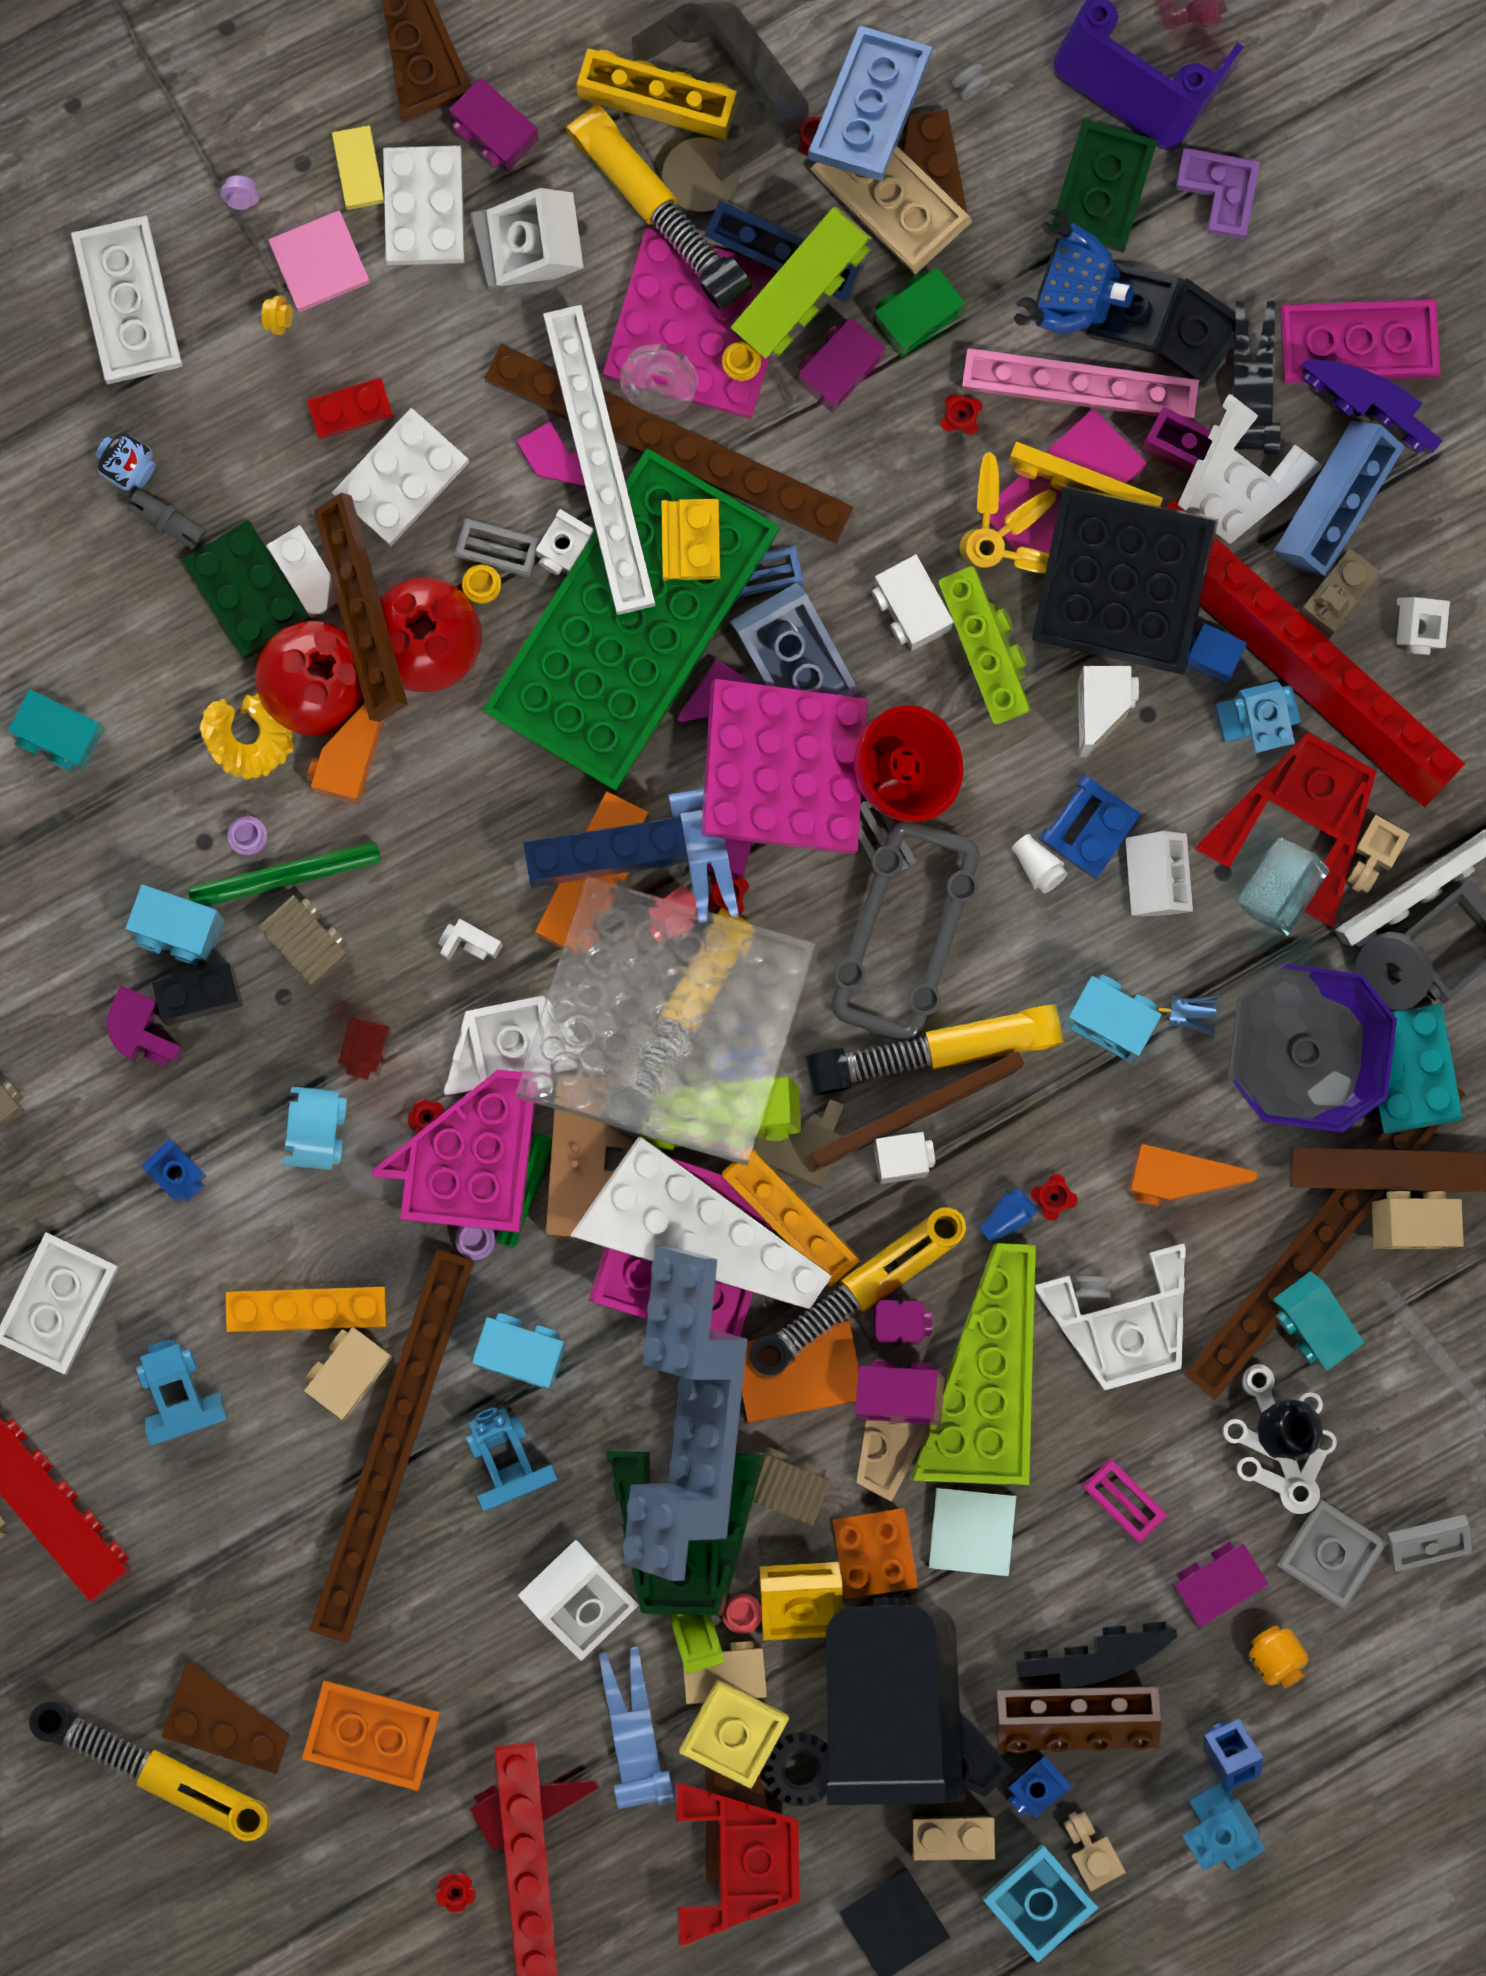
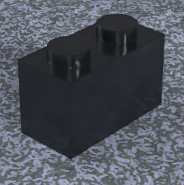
M230 963L152 982L160 1018L166 1026L243 1007L235 970Z

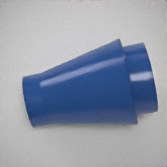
M1017 1187L1011 1193L1007 1190L985 1221L978 1227L992 1244H995L999 1239L1032 1222V1216L1038 1212V1209L1024 1192Z

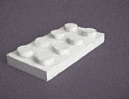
M147 215L71 233L106 383L112 384L183 367Z

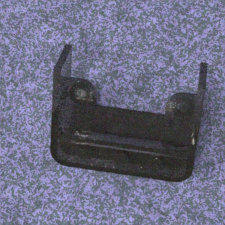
M725 1L688 3L681 5L632 37L633 61L649 62L679 41L695 43L708 36L750 92L738 107V119L746 133L716 152L717 177L722 182L799 131L801 125L809 118V105L798 87L736 5Z

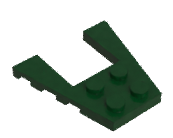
M607 1451L608 1461H611L615 1479L613 1486L616 1500L620 1502L624 1525H622L624 1537L626 1536L627 1504L630 1497L631 1484H649L650 1452ZM735 1454L727 1539L688 1540L684 1580L670 1581L631 1567L641 1613L723 1615L764 1462V1454Z

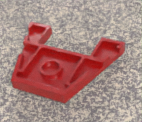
M675 1783L676 1821L718 1820L719 1905L677 1907L679 1945H688L700 1938L727 1930L729 1927L800 1902L798 1819L682 1783Z

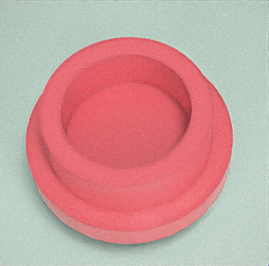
M736 1594L726 1601L722 1618L727 1628L738 1634H746L755 1630L760 1624L762 1609L759 1602L753 1596Z

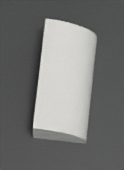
M1160 831L1126 838L1131 916H1160L1193 912L1187 834Z

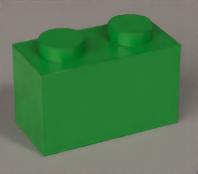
M938 267L929 273L926 270L920 271L907 282L909 287L899 295L892 292L876 305L878 310L874 313V323L901 358L964 313L965 302Z

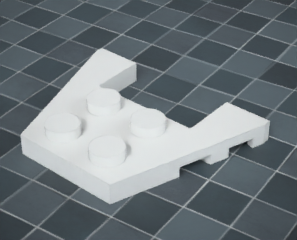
M1229 394L1222 406L1227 410L1220 426H1213L1208 437L1212 440L1206 457L1204 461L1198 459L1178 505L1188 513L1219 519L1216 534L1231 544L1320 471L1323 465L1297 445H1294L1271 476L1258 469L1234 450L1236 444L1258 415Z
M1184 1243L1148 1254L1159 1294L1081 1315L1070 1276L1035 1285V1292L1103 1391L1181 1369L1183 1293L1185 1283L1184 1263L1186 1255Z

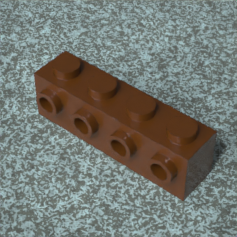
M1159 1688L997 1690L996 1731L998 1751L1024 1753L1034 1750L1065 1752L1067 1750L1091 1749L1100 1752L1108 1749L1131 1748L1142 1751L1149 1748H1159L1161 1732Z

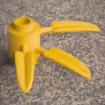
M991 452L985 453L980 467L977 494V511L983 513L982 528L970 530L961 539L959 550L962 559L972 567L987 568L996 565L1002 557L1013 559L1015 567L1045 574L1049 554L1026 547H1019L1016 552L1005 550L1002 537L1010 531L1015 535L1020 534L1032 525L1056 501V492L1048 489L1039 493L1007 515L1004 520L1006 525L996 532L993 529H989L990 514L997 513L999 507V470L994 454ZM984 540L988 544L987 555H983L979 549L981 542Z

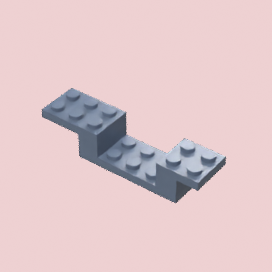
M655 1246L650 1301L647 1307L648 1321L646 1340L643 1347V1366L680 1376L677 1387L678 1399L676 1419L673 1426L674 1438L672 1458L669 1465V1483L631 1484L630 1497L627 1504L628 1517L623 1544V1564L670 1581H681L685 1579L688 1540L727 1539L747 1339L710 1329L717 1259L670 1246Z

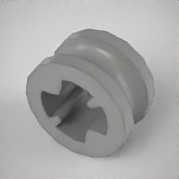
M981 64L969 67L953 80L952 85L954 88H960L962 91L960 93L962 100L974 97L991 83L990 77L982 74L983 66Z
M1076 1277V1282L1079 1283L1080 1289L1075 1292V1297L1092 1299L1111 1298V1293L1107 1291V1286L1112 1283V1278Z

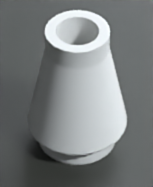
M1030 834L1023 836L1012 846V851L1017 855L1034 889L1039 888L1043 893H1047L1066 878L1068 873L1063 868L1064 862L1036 842Z

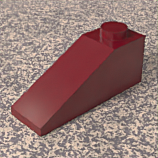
M584 1780L539 1784L543 1822L599 1789L600 1786L597 1781ZM493 1784L473 1796L477 1804L469 1810L491 1848L495 1851L503 1846L498 1790Z

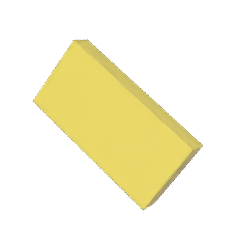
M370 125L332 132L346 209L351 210L385 203Z

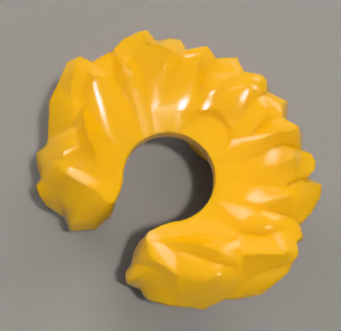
M258 694L254 696L246 695L241 705V714L248 713L259 727L257 740L253 744L248 745L238 742L232 734L231 725L235 714L234 708L227 704V701L224 699L213 701L203 712V720L199 728L212 761L220 765L226 774L229 773L233 777L242 776L245 780L252 777L257 779L262 775L268 776L272 770L277 768L279 763H285L287 755L292 753L294 749L292 731L281 726L268 714Z

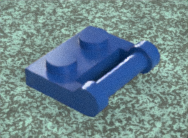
M1083 774L1076 783L1078 789L1050 830L1045 829L1039 840L1045 846L1097 880L1141 813L1101 787L1095 780ZM1092 797L1101 804L1071 846L1063 840V837Z

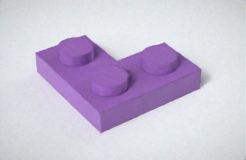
M1183 148L1176 190L1214 196L1207 230L1208 234L1240 240L1246 239L1260 162Z

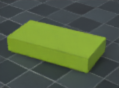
M668 1614L686 1674L725 1663L711 1615Z

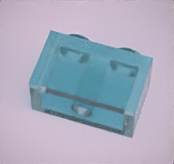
M1278 837L1274 845L1264 854L1262 863L1252 879L1244 885L1237 903L1251 918L1288 936L1330 870L1315 853L1282 837Z

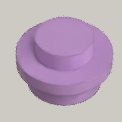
M231 176L227 178L225 185L221 187L220 197L231 208L245 210L258 203L259 191L256 189L257 184L253 179L246 176Z
M243 816L236 819L230 825L227 834L228 842L231 848L238 854L251 856L264 848L267 842V831L259 819L252 816Z
M460 1227L456 1234V1247L465 1258L481 1260L493 1251L495 1234L493 1230Z

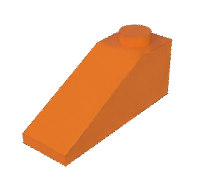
M365 703L322 748L319 759L313 757L309 766L307 780L312 781L311 788L314 793L360 805L384 720L381 722L369 720Z
M1141 1144L1137 1150L1128 1193L1136 1195L1135 1202L1158 1207L1159 1201L1170 1202L1252 1183L1257 1179L1258 1172Z

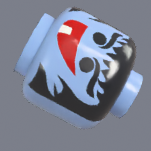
M120 433L113 439L106 437L99 445L95 457L99 459V475L125 491H130L135 487L138 489L142 488L148 482L156 467V463L152 461V449L127 433Z

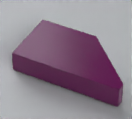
M716 659L678 716L677 722L687 724L691 721L709 718L711 682L714 679L749 683V680Z

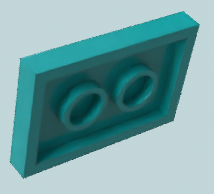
M1442 1003L1392 1012L1397 1018L1388 1098L1379 1104L1384 1134L1463 1120Z

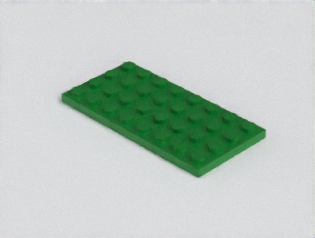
M648 448L643 453L625 484L655 606L617 615L595 530L482 710L483 714L615 793L618 792L781 530L779 525ZM693 499H719L720 579H670L664 581L662 500L672 502Z

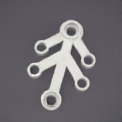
M1257 1364L1248 1367L1243 1372L1241 1385L1247 1394L1256 1397L1262 1413L1275 1404L1271 1393L1275 1380L1272 1371L1268 1367ZM1255 1373H1262L1266 1378V1383L1262 1388H1257L1252 1384L1251 1379ZM1305 1393L1298 1399L1304 1401L1305 1398L1312 1397L1317 1402L1315 1411L1318 1414L1321 1412L1323 1402L1319 1395ZM1233 1419L1225 1423L1222 1433L1226 1441L1233 1444L1241 1443L1272 1458L1259 1443L1258 1433L1247 1429L1243 1421ZM1231 1424H1238L1241 1427L1242 1435L1240 1438L1232 1439L1228 1435V1428ZM1323 1430V1435L1328 1436L1331 1441L1330 1447L1327 1450L1318 1448L1313 1454L1309 1455L1301 1472L1297 1461L1292 1459L1272 1458L1279 1461L1284 1477L1261 1468L1257 1459L1246 1457L1238 1462L1236 1466L1237 1475L1244 1481H1255L1278 1492L1281 1503L1288 1511L1295 1514L1310 1512L1316 1507L1320 1498V1490L1315 1479L1326 1455L1333 1452L1336 1448V1438L1330 1431ZM1247 1461L1252 1462L1256 1467V1472L1252 1477H1246L1242 1473V1465ZM1297 1486H1302L1307 1491V1497L1302 1502L1295 1500L1293 1497V1491Z

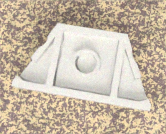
M538 996L465 1012L444 1093L446 1097L469 1093L496 1070L537 1073L539 1078L592 1068L595 1067V1063L591 1055L581 1045L546 998Z

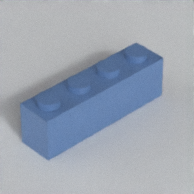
M1352 420L1274 549V552L1297 572L1326 578L1405 446L1382 425Z

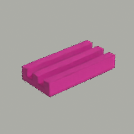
M1111 1458L1082 1486L1138 1544L1168 1516ZM1109 1471L1155 1515L1151 1521L1105 1476ZM1098 1482L1144 1526L1140 1532L1094 1487Z

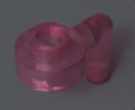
M1156 0L1164 27L1169 30L1189 23H1199L1200 27H1208L1222 21L1221 15L1227 11L1225 0H1194L1187 4L1186 8L1175 11L1172 0Z

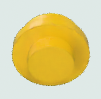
M275 296L273 299L265 300L261 313L264 330L272 331L274 335H283L286 328L291 326L293 309L290 304H287L284 296Z
M735 342L724 351L722 366L730 378L737 381H747L758 373L761 366V356L747 342Z
M484 564L475 565L464 574L462 588L464 594L472 602L486 604L493 601L499 595L501 579L498 572L491 566Z

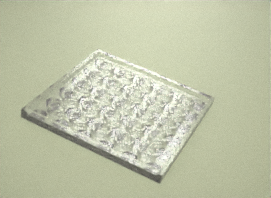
M586 877L522 1072L516 1097L748 1166L816 943L710 912L707 914V922L699 923L696 908Z

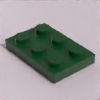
M1083 119L1056 208L1066 213L1068 224H1077L1094 235L1106 248L1124 253L1157 140ZM1054 216L1051 226L1054 228H1058L1060 222L1059 219L1056 216Z
M249 519L182 559L185 567L244 660L262 650L267 642L280 630L295 623L311 620Z

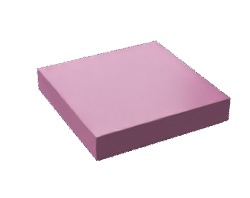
M340 210L268 239L298 312L370 284Z

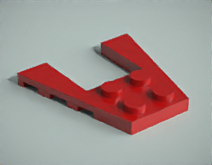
M1308 732L1212 829L1194 850L1229 869L1267 802L1272 803L1336 840L1297 909L1332 928L1335 923V917L1377 771Z

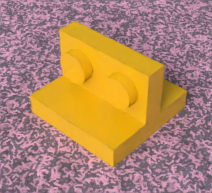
M839 1562L759 1566L763 1641L826 1637L830 1620L837 1612L843 1609L842 1575L840 1574Z

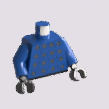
M1052 209L1049 211L1051 215L1059 219L1060 225L1058 228H1054L1049 223L1044 222L1042 224L1043 230L1050 235L1060 232L1063 234V239L1056 238L1036 301L1030 297H1024L1016 303L1017 306L1026 308L1029 316L1017 313L1014 316V321L1022 326L1035 321L1038 327L1067 335L1087 328L1092 323L1104 322L1110 304L1128 308L1132 302L1134 288L1133 285L1118 282L1120 272L1113 263L1112 254L1094 235L1075 223L1069 225L1068 217L1063 210Z

